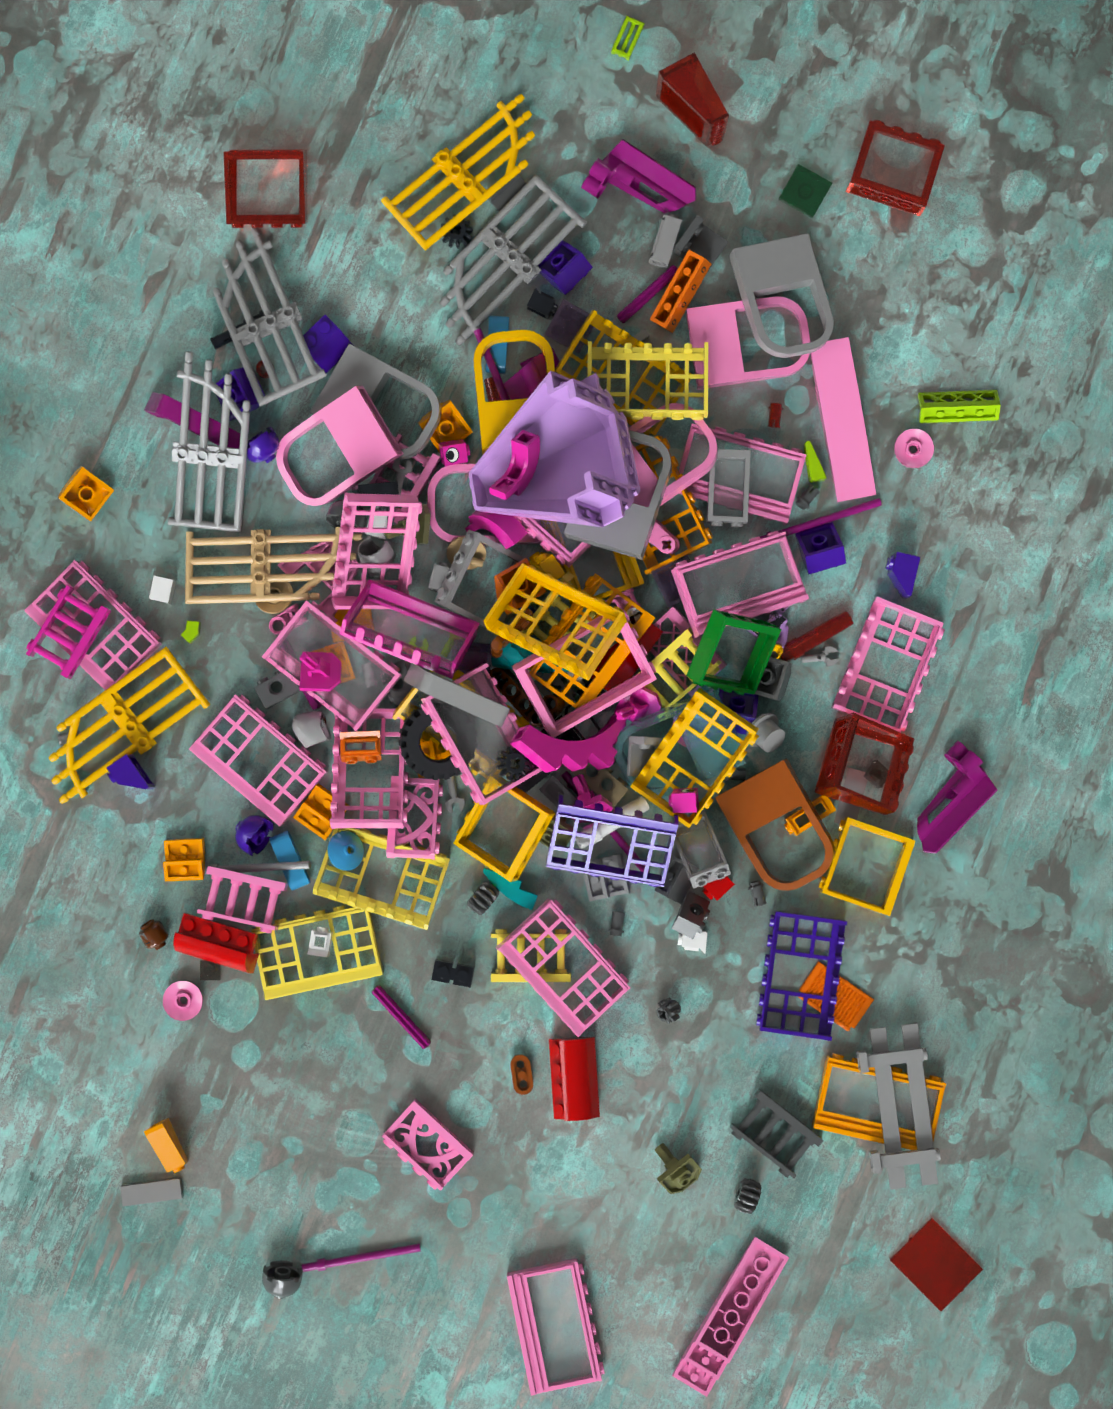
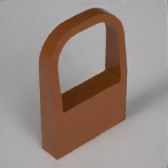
M787 758L715 797L758 874L769 886L785 891L798 889L822 876L831 866L835 852L833 840ZM801 806L825 847V859L818 869L794 881H782L770 873L749 833Z

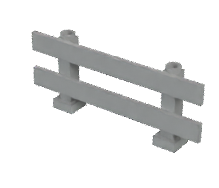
M918 1023L901 1025L904 1050L889 1051L886 1027L870 1029L872 1054H867L865 1050L856 1051L860 1073L869 1072L870 1067L875 1069L885 1154L872 1150L869 1151L871 1171L874 1174L882 1173L881 1168H887L890 1190L906 1188L904 1165L919 1164L922 1186L938 1184L936 1161L940 1160L941 1157L939 1148L933 1147L923 1061L927 1060L928 1056L926 1048H921ZM906 1063L917 1150H901L891 1065Z

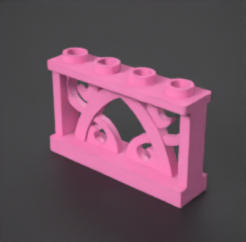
M391 776V788H398L399 776ZM409 778L408 784H405V786H415L413 793L408 791L410 803L404 810L409 812L413 805L416 804L423 811L427 819L414 832H412L410 825L404 822L408 835L405 834V831L404 833H399V828H388L387 858L403 857L435 860V854H439L440 842H436V836L441 833V823H437L438 815H442V804H438L439 797H443V785H440L439 779ZM423 787H428L433 792L432 797L429 799L425 797L427 791L423 792L420 798L417 796V793ZM390 792L389 806H398V792ZM434 803L433 813H432V811L430 810V808L428 807V805H431V804ZM389 811V819H398V811ZM431 825H432V835H431L430 833L426 832V831L431 827ZM417 839L419 844L423 845L422 840L428 839L430 845L427 849L420 850L415 846L414 840ZM410 843L412 850L396 849V846Z
M416 1098L382 1135L384 1144L390 1149L394 1147L399 1152L397 1155L404 1162L409 1161L413 1165L412 1169L419 1176L423 1174L428 1179L427 1183L435 1190L438 1188L441 1191L474 1154L467 1145ZM412 1110L416 1113L411 1126L401 1123ZM423 1124H427L429 1126V1130L427 1132L417 1130V1128L419 1127L420 1129H422ZM398 1128L410 1130L409 1134L406 1132L399 1134L405 1137L402 1142L396 1140L394 1132ZM437 1132L439 1137L436 1142V1149L439 1155H419L416 1146V1134L426 1137ZM443 1142L449 1145L447 1149H444L445 1154H443L440 1147ZM409 1145L410 1153L404 1148L405 1146ZM461 1154L463 1158L452 1169L448 1160ZM440 1162H444L447 1166V1174L444 1177H437L433 1173L434 1168H439L441 1172L442 1165ZM421 1163L429 1164L428 1169Z

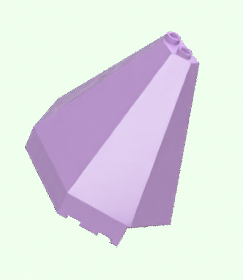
M550 370L468 473L474 510L604 527L624 517V512L634 502L633 498L641 491L627 418L623 412L618 413L613 405L615 400L606 388H601L599 377L596 373L578 381ZM522 430L538 435L540 438L539 460L535 473L526 489L520 496L513 494L507 500L491 495L489 487L501 478L509 467L512 457L511 440Z

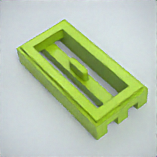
M626 16L611 53L617 54L621 58L624 57L629 61L645 23ZM631 22L632 25L628 31V34L621 47V50H618L617 48L626 30V27L628 23ZM636 25H638L639 27L630 45V48L628 52L625 53L624 51L631 38L634 28Z

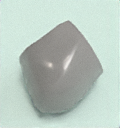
M371 535L367 536L358 547L361 563L392 564L396 557L395 552L387 541L383 542L381 548H379L371 539ZM367 568L368 575L380 578L381 568Z
M322 711L304 712L294 716L292 729L305 748L331 739L326 727V718Z

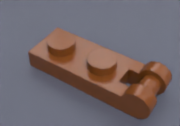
M527 608L524 613L533 617V612ZM521 617L514 628L519 631L527 630L533 622ZM498 635L491 642V655L495 658L501 657L503 648L509 643L512 644V642Z

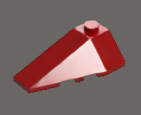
M651 623L639 639V645L642 644L647 654L663 631ZM619 643L608 649L595 669L596 672L601 670ZM631 652L604 686L605 690L609 691L632 678L639 668ZM592 674L591 679L593 680L595 678L594 674Z

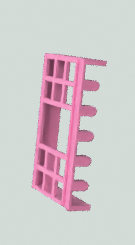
M345 492L331 597L335 609L351 608L358 596H345L346 585H360V594L369 581L366 580L367 568H381L380 580L372 581L382 585H397L396 590L409 595L408 585L412 583L410 571L411 567H414L413 550L417 548L415 536L416 532H419L420 527L418 515L422 513V503L419 502L416 494H354ZM357 506H371L370 510H356ZM375 506H390L389 511H375ZM394 506L408 507V511H394ZM355 515H370L368 527H354ZM374 515L388 516L387 528H373ZM393 516H407L405 528H391ZM353 532L404 533L400 564L349 563ZM363 568L361 580H347L348 569ZM386 568L399 569L398 580H384ZM367 601L362 610H390L370 601Z
M73 560L24 611L42 627L52 609L46 614L39 606L48 597L57 602L58 598L52 593L62 583L65 586L68 585L74 588L71 594H74L78 599L87 604H90L99 594L106 598L125 618L89 655L86 653L80 663V666L106 690L145 662L162 645L159 641L161 637L153 629L149 631L145 627L147 623L141 617L137 616L135 618L130 613L132 609L125 602L121 604L116 599L118 595L111 588L107 590L102 585L104 581L95 574L93 576L88 572L90 567L83 561L79 563ZM77 570L83 578L72 587L66 579ZM86 580L96 589L88 600L76 591ZM65 605L62 608L73 619L83 611L79 608L73 614ZM128 621L138 630L129 641L118 632ZM55 622L53 623L52 630L73 641L63 631L68 626L66 623L61 627ZM141 634L152 644L143 654L131 645ZM114 635L125 644L116 654L105 646ZM55 641V642H56L57 644H59L70 656L72 655V652H71V650H70L69 648H67V647H65L64 645L60 644L59 642ZM101 648L112 657L103 668L92 659ZM128 648L139 657L129 668L119 659ZM115 661L125 670L116 681L105 672Z
M876 597L831 708L896 734H900L901 731L904 732L908 725L907 715L913 712L916 702H913L915 695H919L923 684L920 683L922 677H926L929 672L930 665H928L930 657L934 658L938 647L935 644L937 639L941 640L945 629L942 628L944 623ZM885 607L899 612L894 625L880 620ZM903 614L916 619L911 632L898 627ZM920 621L934 626L929 639L915 634ZM878 624L892 629L887 643L874 638ZM896 631L910 636L905 649L891 645ZM913 638L927 643L922 657L909 652ZM871 642L920 660L908 693L859 674ZM857 678L871 683L866 697L852 692ZM874 685L888 690L883 704L870 699ZM892 692L906 697L901 710L887 706ZM850 695L864 701L859 713L846 708ZM867 703L881 707L877 720L863 715ZM885 709L898 714L894 727L880 722Z
M234 695L189 750L278 826H282L328 772L324 769L326 765L318 758L313 760L309 756L311 752L304 746L299 748L294 743L296 740L290 734L286 733L284 735L280 732L281 727L273 720L271 722L267 721L264 718L266 714L258 707L254 710L249 705L251 701L244 695L240 697ZM235 704H238L245 710L237 722L227 715ZM248 714L260 723L251 734L240 726ZM223 718L233 725L224 737L215 730V727ZM264 726L290 750L258 788L255 789L229 766ZM236 728L247 737L239 749L227 740ZM211 732L221 740L212 751L202 744ZM224 743L235 752L227 763L215 755ZM293 752L304 760V763L296 772L284 764ZM307 764L319 773L310 785L298 776ZM280 767H283L292 775L283 787L272 778ZM295 779L306 787L298 799L286 790ZM268 781L280 790L271 801L260 793ZM283 793L294 802L286 813H283L274 805Z
M360 709V710H361L362 712L366 713V711H367L368 709ZM375 709L368 719H381V755H399L398 788H346L347 764L341 761L340 732H348V724L334 714L331 829H404V822L408 820V812L404 810V803H408V791H405V784H408L409 774L405 772V765L407 763L401 755L400 747L399 750H385V737H400L399 732H385L386 719H393L392 716L395 709ZM397 717V719H400V728L402 729L405 722L400 717ZM367 720L362 725V731H367ZM366 742L362 743V750H366ZM345 743L346 751H353V750H347V743ZM346 792H360V806H345ZM365 792H379V806H364ZM398 792V806H383V793ZM345 810H360L359 819H345ZM364 810L379 811V819H364ZM383 811H398V819H383Z
M547 899L496 946V949L519 971L536 993L546 1001L547 1005L573 1031L572 1033L579 1037L630 989L627 984L629 980L622 973L618 974L614 970L616 966L609 958L605 960L602 957L603 951L596 944L592 945L588 941L590 937L583 929L579 931L576 928L575 924L577 922L569 914L566 916L561 911L563 907L556 899L554 901ZM550 907L559 918L548 928L539 916ZM536 920L545 931L534 941L525 929ZM563 921L572 932L560 941L552 930ZM522 933L531 944L520 954L511 942ZM549 934L558 945L546 954L538 943ZM575 935L598 962L559 997L536 971ZM535 947L544 958L532 967L525 960L524 956ZM600 965L610 974L601 985L590 975ZM586 978L596 987L587 998L577 989ZM615 979L621 987L609 996L603 988ZM572 991L582 999V1002L573 1011L563 1002ZM601 992L607 1000L595 1009L589 1001ZM587 1005L593 1013L582 1023L575 1014Z

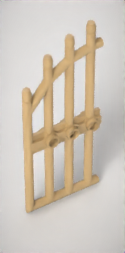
M340 527L335 528V534L271 536V530L256 529L251 530V536L194 538V532H186L185 604L319 600L320 593L314 592L310 594L308 592L321 581L334 580V573L328 572L336 561ZM354 533L352 540H362V534ZM333 542L331 553L271 555V543ZM251 544V556L194 557V546ZM351 553L350 560H355L356 553ZM326 561L319 573L271 574V563ZM251 563V575L193 577V565ZM309 581L295 593L271 594V582ZM251 583V594L193 596V584Z

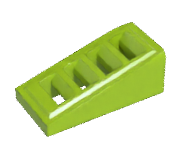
M806 441L803 448L804 454H806L805 461L808 480L810 483L825 481L827 479L812 443Z

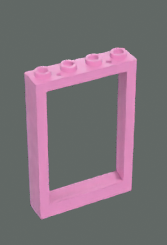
M625 610L623 611L627 623H625L620 632L641 672L556 721L553 719L527 668L544 658L532 654L512 666L549 736L554 738L657 679L654 675L656 669L651 661H647L645 656L648 654L642 644L639 645L636 639L639 636L633 627L630 628L628 624L630 619ZM599 616L587 624L596 628L603 616ZM581 626L574 638L580 639L592 631ZM571 633L548 646L559 651Z

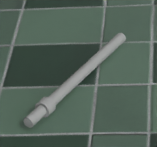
M297 861L220 866V864H210V866L241 873L311 869V862Z

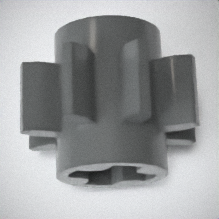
M669 997L658 1003L660 1008L657 1009V1016L661 1021H667V1024L680 1018L678 1014L681 1012V1006L676 1000H671Z

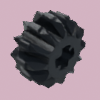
M448 217L445 218L446 223L450 220ZM463 219L443 236V243L449 242V248L456 244V248L460 249V243L467 246L465 239L472 240V236L469 233L473 232V228L468 227L470 221L464 222ZM453 229L459 230L460 234H453Z
M511 746L507 747L506 752L501 750L500 755L503 758H496V761L501 762V765H497L496 769H503L500 772V776L506 775L507 780H511L512 777L515 780H519V774L526 776V772L523 769H530L529 765H525V762L530 760L523 758L524 755L519 753L516 748L512 749ZM510 760H516L514 762L515 767H510L512 764Z

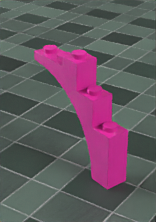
M613 714L605 726L595 735L582 741L556 739L541 733L531 725H527L518 729L510 744L545 773L558 770L562 764L572 772L584 769L588 763L597 770L611 767L615 762L614 757L618 751L613 746L618 741L619 733L626 727L627 719L619 721L616 719L617 715Z

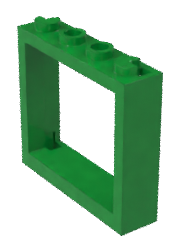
M713 609L686 676L693 680V684L700 687L706 685L714 690L721 688L729 693L733 690L741 695H744V693L755 694L782 629L769 621ZM726 625L760 632L740 680L706 674Z

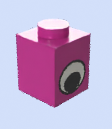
M462 439L439 443L440 458L444 466L468 462L467 456H470L469 445Z
M698 788L674 789L671 795H669V807H672L673 813L697 812L699 809Z

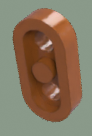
M515 1055L510 1064L513 1086L518 1094L526 1095L533 1089L530 1060L526 1055ZM520 1060L524 1062V1066L521 1068L517 1066V1062ZM522 1080L527 1082L526 1087L520 1086Z

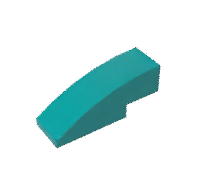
M484 868L483 873L501 893L520 906L533 911L538 897L537 894L520 889L522 881L519 879L509 882L495 871Z

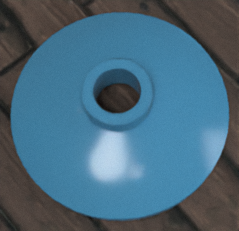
M340 831L333 835L328 843V856L336 868L349 871L359 866L364 856V847L356 834L350 831Z

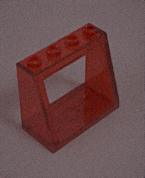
M695 52L660 70L656 89L658 100L706 147L711 144L715 146L722 142L729 114Z
M870 120L846 192L921 216L927 206L945 145L941 144V141L930 138L929 140L923 138L919 133H907L901 127H889L880 120ZM874 132L934 151L921 197L860 177Z
M307 149L224 151L226 224H232V228H244V224H251V228H263V224H271V228H282L283 224H291V228H301L303 224L307 223ZM299 159V214L237 215V160Z
M854 712L835 719L814 792L883 815L894 813L899 806V794L904 787V776L909 769L908 761L914 750V738ZM855 734L895 747L880 802L841 786Z

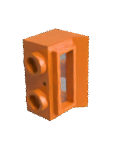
M380 730L340 732L341 761L346 764H356L357 761L376 763L377 760H382Z

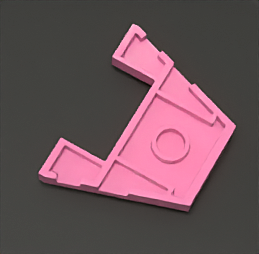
M321 542L301 554L331 553L333 542ZM356 560L349 561V563H358ZM326 561L282 562L277 566L285 574H297L305 565L314 573H319ZM336 561L328 573H335ZM349 568L347 580H353L359 568ZM334 580L322 581L332 591ZM346 585L345 595H346V593H347V591H348L350 585ZM331 593L319 605L326 615L330 613L334 617L338 609H335L333 606Z

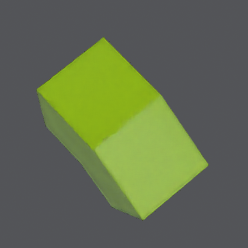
M187 621L186 629L181 636L190 644L200 635L201 622Z

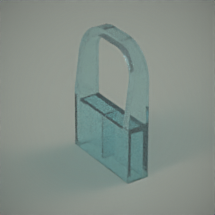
M709 689L705 691L723 704L717 690ZM692 697L629 724L621 732L615 744V749L618 751L615 758L629 787L636 777L627 775L628 761L624 753L625 740L631 734L672 717L676 721ZM706 702L700 708L703 713L711 718L717 712L715 708ZM722 713L715 720L727 729L732 724L731 719ZM696 714L689 725L702 733L709 722ZM712 724L705 736L718 744L725 733ZM733 728L731 732L738 736L735 728ZM686 729L682 734V738L698 770L692 773V775L701 781L719 775L730 759ZM728 735L721 747L733 755L740 746V743ZM747 754L741 762L739 760L736 761L734 764L736 768L747 763ZM685 776L672 783L679 788H687L692 780ZM646 786L657 795L664 788V786L656 788ZM669 787L662 797L670 795L674 789Z

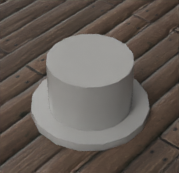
M766 713L751 723L759 728L756 733L759 737L753 745H750L751 747H761L765 752H773L781 746L785 738V732L778 726L779 721L776 715Z

